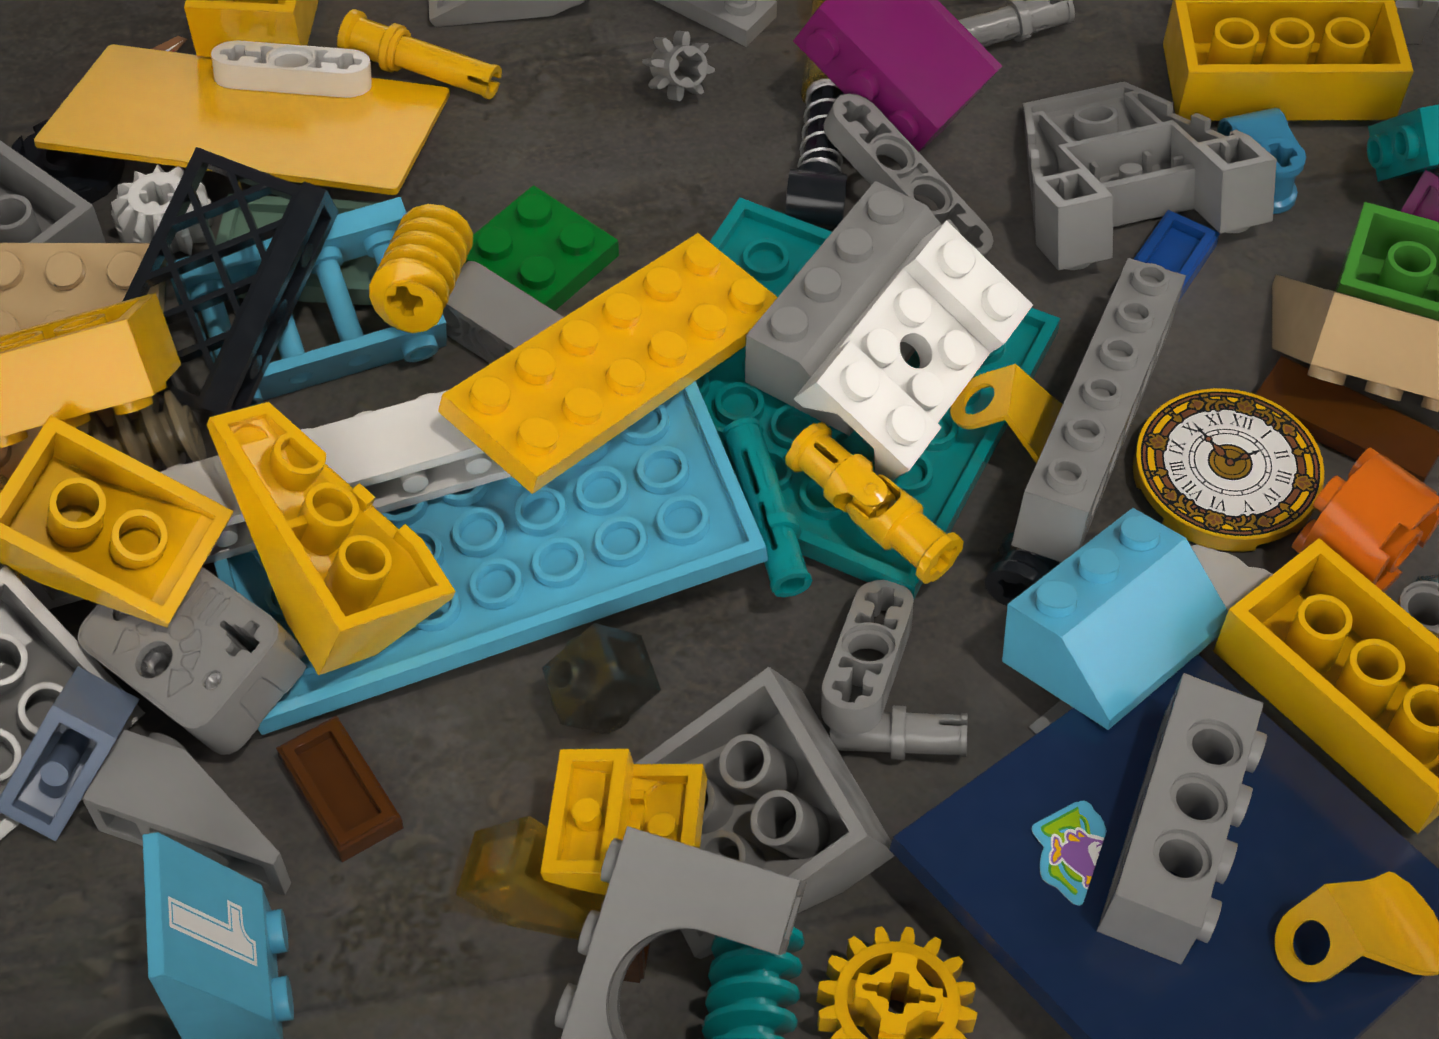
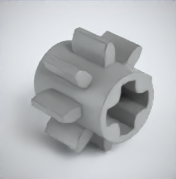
M676 31L673 36V44L665 37H655L653 41L657 49L651 58L642 60V64L650 67L651 74L654 77L648 84L649 88L662 89L668 86L667 96L669 100L681 101L684 96V88L692 94L702 95L704 90L700 83L704 80L706 74L715 72V68L708 65L704 55L709 48L708 43H695L689 46L690 34L688 31ZM677 56H682L683 58L680 63L676 59ZM677 69L681 72L680 76H676L674 73Z

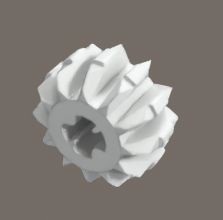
M157 164L153 173L145 175L134 171L133 183L117 185L118 195L117 199L111 202V215L122 243H151L184 173L182 167L178 166L169 172H164L159 164ZM200 182L196 192L203 207L210 204L211 200L208 199L205 186ZM191 203L186 213L194 210ZM213 218L208 219L210 226L214 224ZM198 223L176 233L170 245L173 253L181 251L191 256L193 243L206 242L200 224Z

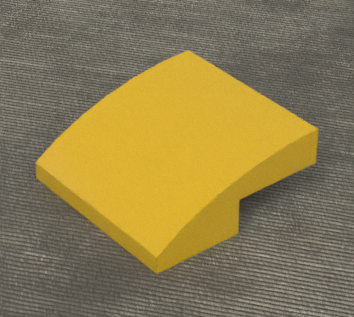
M560 749L540 872L543 880L577 890L606 895L609 883L601 881L600 878L603 861L611 841L614 838L623 840L627 826L700 848L707 788V776L704 765L634 764L629 749Z

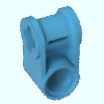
M1275 107L1221 119L1217 127L1218 133L1229 136L1230 132L1235 129L1251 136L1277 159L1273 214H1280L1290 210L1295 205L1298 194L1294 183L1295 178L1304 168L1306 153L1290 130L1284 113Z

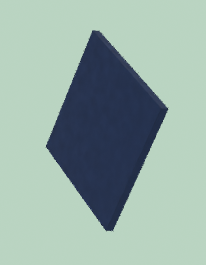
M1198 654L1109 730L1075 708H1072L893 836L889 850L1073 1039H1358L1426 976L1411 974L1362 956L1326 981L1317 983L1300 981L1284 970L1276 955L1275 933L1282 917L1291 908L1324 884L1364 881L1390 871L1403 878L1416 889L1433 910L1439 921V868L1261 711L1256 730L1267 734V739L1255 771L1253 773L1245 771L1242 784L1253 788L1252 796L1240 826L1237 828L1230 825L1227 839L1238 843V847L1227 879L1223 884L1215 882L1211 897L1222 901V907L1216 927L1208 943L1196 939L1182 964H1178L1097 932L1161 722L1183 673L1243 695ZM1087 801L1101 816L1107 831L1084 902L1078 906L1071 903L1056 887L1042 880L1040 858L1044 847L1034 836L1031 829L1033 824L1070 804ZM1307 921L1299 926L1293 939V947L1297 957L1307 965H1315L1327 956L1330 948V938L1322 924L1317 921Z

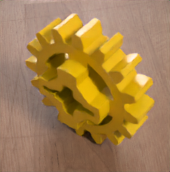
M883 926L876 927L873 945L866 947L855 936L848 939L846 954L849 961L831 955L829 958L826 975L831 980L819 981L816 1002L826 1006L818 1011V1031L835 1032L830 1039H868L856 1026L864 1027L872 1039H967L963 1033L973 1032L977 1019V1012L966 1007L973 1003L976 991L974 982L966 981L956 982L961 975L964 961L960 956L950 958L944 962L939 959L938 955L942 940L936 936L928 941L923 948L914 944L915 934L912 927H905L900 941H890ZM882 968L873 975L867 974L873 970ZM923 977L930 981L934 987L929 986ZM897 1000L904 1003L903 1014H895L888 1011L889 1001Z

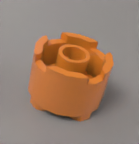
M1369 447L1351 468L1347 481L1336 475L1322 489L1313 504V507L1321 512L1317 520L1310 521L1293 542L1292 548L1300 553L1320 538L1380 590L1385 592L1403 573L1398 568L1412 553L1417 544L1423 548L1438 526L1439 495H1437L1435 490L1392 460Z

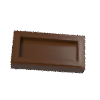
M337 715L276 747L282 764L342 862L404 828L401 816Z

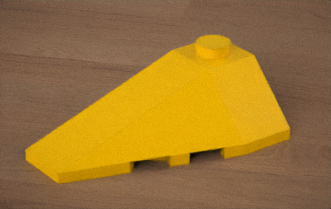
M270 402L209 417L207 423L208 430L284 618L318 676L377 655L453 598L456 591L423 539L406 524L398 529L372 505L376 498L360 483L352 488L326 464V452Z

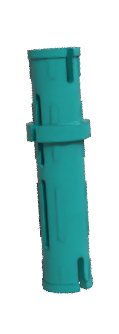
M756 418L737 419L725 427L722 435L727 443L738 482L766 545L768 561L764 562L769 576L772 593L774 592L775 596L784 598L801 594L811 586L813 580L811 574L808 573L798 542V538L801 535L796 515L788 512L778 476L763 435L762 424Z

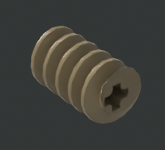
M171 390L164 392L162 412L157 413L152 405L138 410V418L132 420L128 414L115 415L113 410V426L106 427L95 411L89 413L91 420L88 422V433L86 434L158 472H161V460L167 468L178 464H185L186 453L193 462L206 459L204 440L192 409L188 405L182 406Z

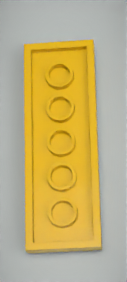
M697 233L443 393L438 412L533 494L745 347L746 335L778 297Z

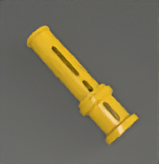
M352 9L346 14L339 28L337 48L362 51L369 56L370 60L378 62L381 70L393 72L403 68L476 93L486 99H492L499 88L500 82L491 79L492 77H502L501 66L489 64L413 38L410 31L401 24L393 23L387 26L367 19L363 11Z

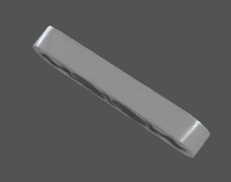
M856 94L840 95L834 101L823 124L824 132L830 142L870 185L877 181L915 199L914 195H923L930 198L938 207V210H931L939 223L942 224L947 220L986 258L994 240L992 232L979 216L872 102ZM876 155H886L894 159L900 165L901 170H892L885 167L879 162Z

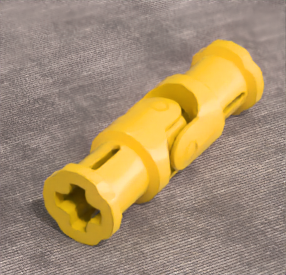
M824 422L809 425L793 441L791 448L786 454L785 464L793 472L803 471L824 489V498L835 508L848 513L851 520L884 550H896L917 568L916 576L924 584L938 580L954 564L957 556L962 551L963 539L955 532L946 534L923 514L924 508L921 503L884 475L879 474L877 476L873 472L872 462L862 454L852 455L832 438V430Z

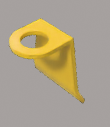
M1013 364L972 378L951 405L950 413L953 421L963 429H976L1005 420L1037 464L1063 404L1057 401L1017 364ZM986 387L994 388V397L984 410L976 414L966 413V404L975 392Z
M1388 871L1364 881L1324 884L1291 908L1282 917L1275 933V951L1284 970L1292 977L1304 982L1317 983L1326 981L1362 956L1411 974L1434 976L1439 975V921L1424 898L1410 883L1394 872ZM1307 921H1317L1322 924L1330 938V948L1327 956L1315 965L1303 963L1297 957L1293 947L1296 930Z

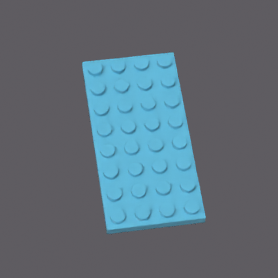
M696 381L533 494L513 477H508L383 513L398 529L406 524L423 539L456 591L453 598L375 656L318 676L305 654L301 658V661L307 665L304 673L259 724L258 730L261 735L768 561L766 545ZM257 550L214 562L217 576L221 581L272 616L296 639L284 618Z

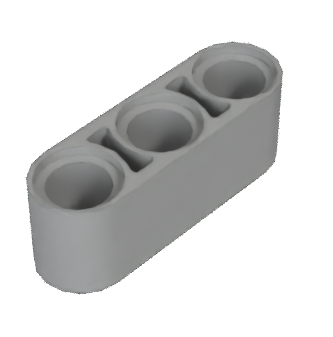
M468 261L463 265L461 273L455 282V287L449 296V301L443 310L447 336L490 364L564 318L475 261Z

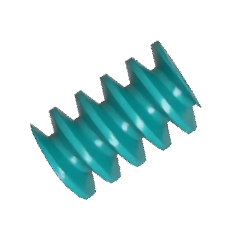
M793 927L786 954L776 955L717 935L714 936L711 950L715 959L712 960L708 973L712 986L709 988L705 999V1005L709 1014L706 1015L702 1024L704 1039H785L778 1035H784L796 1029L797 1017L794 1013L782 1007L794 1005L800 999L798 987L787 980L798 977L802 972V962L798 957L791 954L801 950L805 944L802 931Z

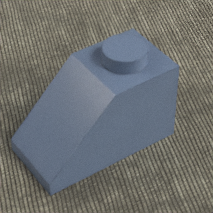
M78 666L51 706L0 795V813L57 841L140 699Z

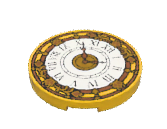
M1211 388L1191 391L1161 405L1144 424L1133 458V474L1136 487L1142 490L1151 506L1164 518L1162 524L1186 537L1188 541L1222 551H1255L1257 545L1279 540L1292 532L1297 533L1311 518L1315 510L1313 507L1314 501L1324 485V463L1320 449L1309 430L1301 421L1273 401L1249 392L1234 389Z

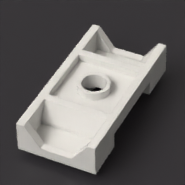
M946 220L918 243L794 397V400L803 408L838 414L874 448L875 474L877 476L881 474L890 480H894L912 468L942 428L938 422L989 354L1004 345L1033 304ZM900 342L910 344L917 351L920 359L919 368L911 367L904 361L900 353Z

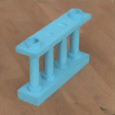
M401 197L337 215L311 273L318 276L340 342L305 352L293 315H291L277 345L282 359L269 363L250 406L261 404L267 399L401 359L407 362L422 361L436 354L439 348L447 346L444 314H442L437 325L424 332L409 333L390 327L364 335L340 269L343 262L366 255L375 258L377 266H379L403 215L406 214ZM272 238L263 241L266 249L268 248ZM256 244L223 257L232 283L255 275L262 261ZM214 261L182 274L191 300L224 287ZM172 278L170 280L177 298L178 305L183 304V302L175 285L174 279ZM224 302L201 311L209 338L230 330L231 323ZM221 348L214 351L216 358Z

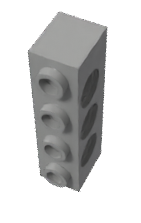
M1183 673L1161 722L1097 932L1178 964H1182L1196 939L1208 943L1216 927L1222 907V901L1211 897L1215 882L1223 884L1227 879L1238 847V843L1227 839L1230 825L1237 828L1240 826L1252 796L1253 788L1242 784L1245 771L1250 773L1255 771L1267 739V734L1256 730L1263 702Z

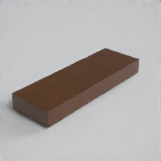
M1283 356L1280 357L1255 394L1273 401L1293 414L1309 430L1316 441L1355 460H1358L1371 447L1424 483L1439 459V431L1348 387L1307 375L1308 368Z

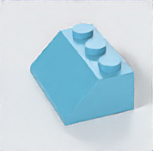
M1132 508L1008 603L1002 662L1109 730L1219 637L1228 610L1187 538L1137 509Z

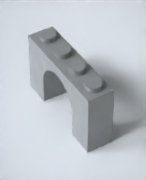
M627 826L623 840L614 838L611 841L603 861L600 878L601 881L609 883L601 911L591 910L581 931L578 953L585 955L586 959L578 985L568 983L558 1004L555 1027L563 1029L561 1039H627L620 1016V993L624 977L638 953L650 942L666 933L687 928L696 929L776 955L786 954L807 882Z

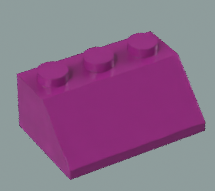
M825 0L793 40L844 94L860 95L872 102L918 152L922 151L941 134L1002 68V65L938 0Z

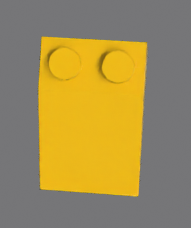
M50 415L0 493V563L40 584L168 628L234 511Z

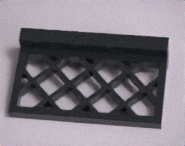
M195 148L123 301L145 296L148 294L150 287L173 278L183 304L163 312L166 323L168 325L188 317L198 341L197 344L177 351L181 364L203 355L210 373L199 396L178 389L173 375L166 381L167 388L157 392L154 396L164 399V392L171 390L182 406L188 405L192 411L208 417L250 406L339 213L326 189L305 181L302 186L204 149ZM209 169L228 176L235 194L202 207L196 191L206 170ZM239 181L252 185V187L242 190ZM270 194L290 200L280 220L260 228L257 227L248 203ZM191 203L194 210L186 213ZM241 207L250 232L217 245L208 219ZM199 223L209 249L176 262L170 246L176 233ZM272 238L268 248L266 249L263 241ZM256 244L262 259L256 274L232 283L223 257ZM165 258L168 265L160 268ZM214 261L224 287L191 300L182 274ZM247 292L241 304L238 296ZM230 300L236 315L230 330L207 339L197 313ZM221 348L215 360L212 351Z

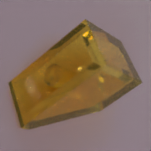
M525 816L475 831L455 895L508 926L579 940L588 914L591 910L601 911L605 895L577 890L543 880L540 872L548 827L531 816Z

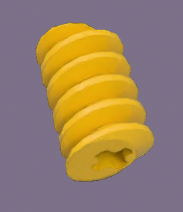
M425 204L414 207L403 215L369 284V298L375 312L384 322L392 327L409 333H418L429 330L439 322L443 310L449 301V296L455 287V282L467 260V255L473 246V232L468 222L457 211L443 205Z

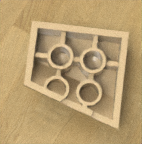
M1275 275L1272 285V349L1311 364L1307 374L1311 377L1344 385L1347 375L1367 380L1364 389L1366 392L1396 401H1401L1404 391L1424 396L1421 407L1439 412V321Z

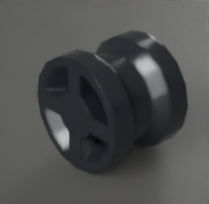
M1014 532L1007 534L1002 540L998 549L1000 561L993 563L985 577V587L989 594L999 603L1006 606L1062 563L1012 546Z

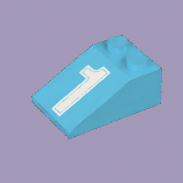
M159 832L143 834L148 978L182 1039H283L282 1022L294 1019V1004L288 975L278 977L277 954L288 952L289 948L287 925L283 909L271 910L261 884Z

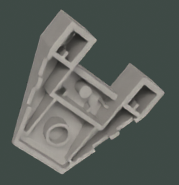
M1125 81L1023 103L1036 246L1058 271L1063 269L1080 270L1088 267L1091 263L1113 258V227L1164 216L1168 210L1178 213L1195 209L1219 233H1241L1248 230L1251 226L1273 221L1277 159L1251 136L1235 129L1230 132L1229 136H1225L1211 130L1210 118L1195 113L1191 115V120H1188L1173 113V102Z

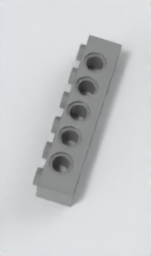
M1131 258L1127 259L1024 491L1012 546L1059 562H1063L1082 547L1170 331L1186 275L1167 270L1157 264L1144 263Z

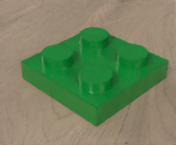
M533 185L473 234V246L467 255L465 263L475 261L553 311H556L619 256L618 239Z

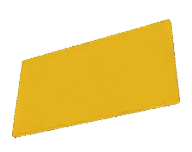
M112 44L107 46L36 135L34 143L35 147L184 168L187 167L195 148L198 147L289 182L303 183L305 181L319 186L397 195L450 96V90L448 87L372 77L371 89L363 95L351 98L229 89L215 82L212 57Z

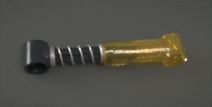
M812 0L811 17L825 0ZM805 54L801 86L802 100L807 107L803 116L805 124L801 132L803 141L799 148L801 157L797 165L798 168L790 169L785 214L825 230L834 231L844 218L847 174L841 172L842 155L826 136L823 124L834 101L840 95H844V93Z

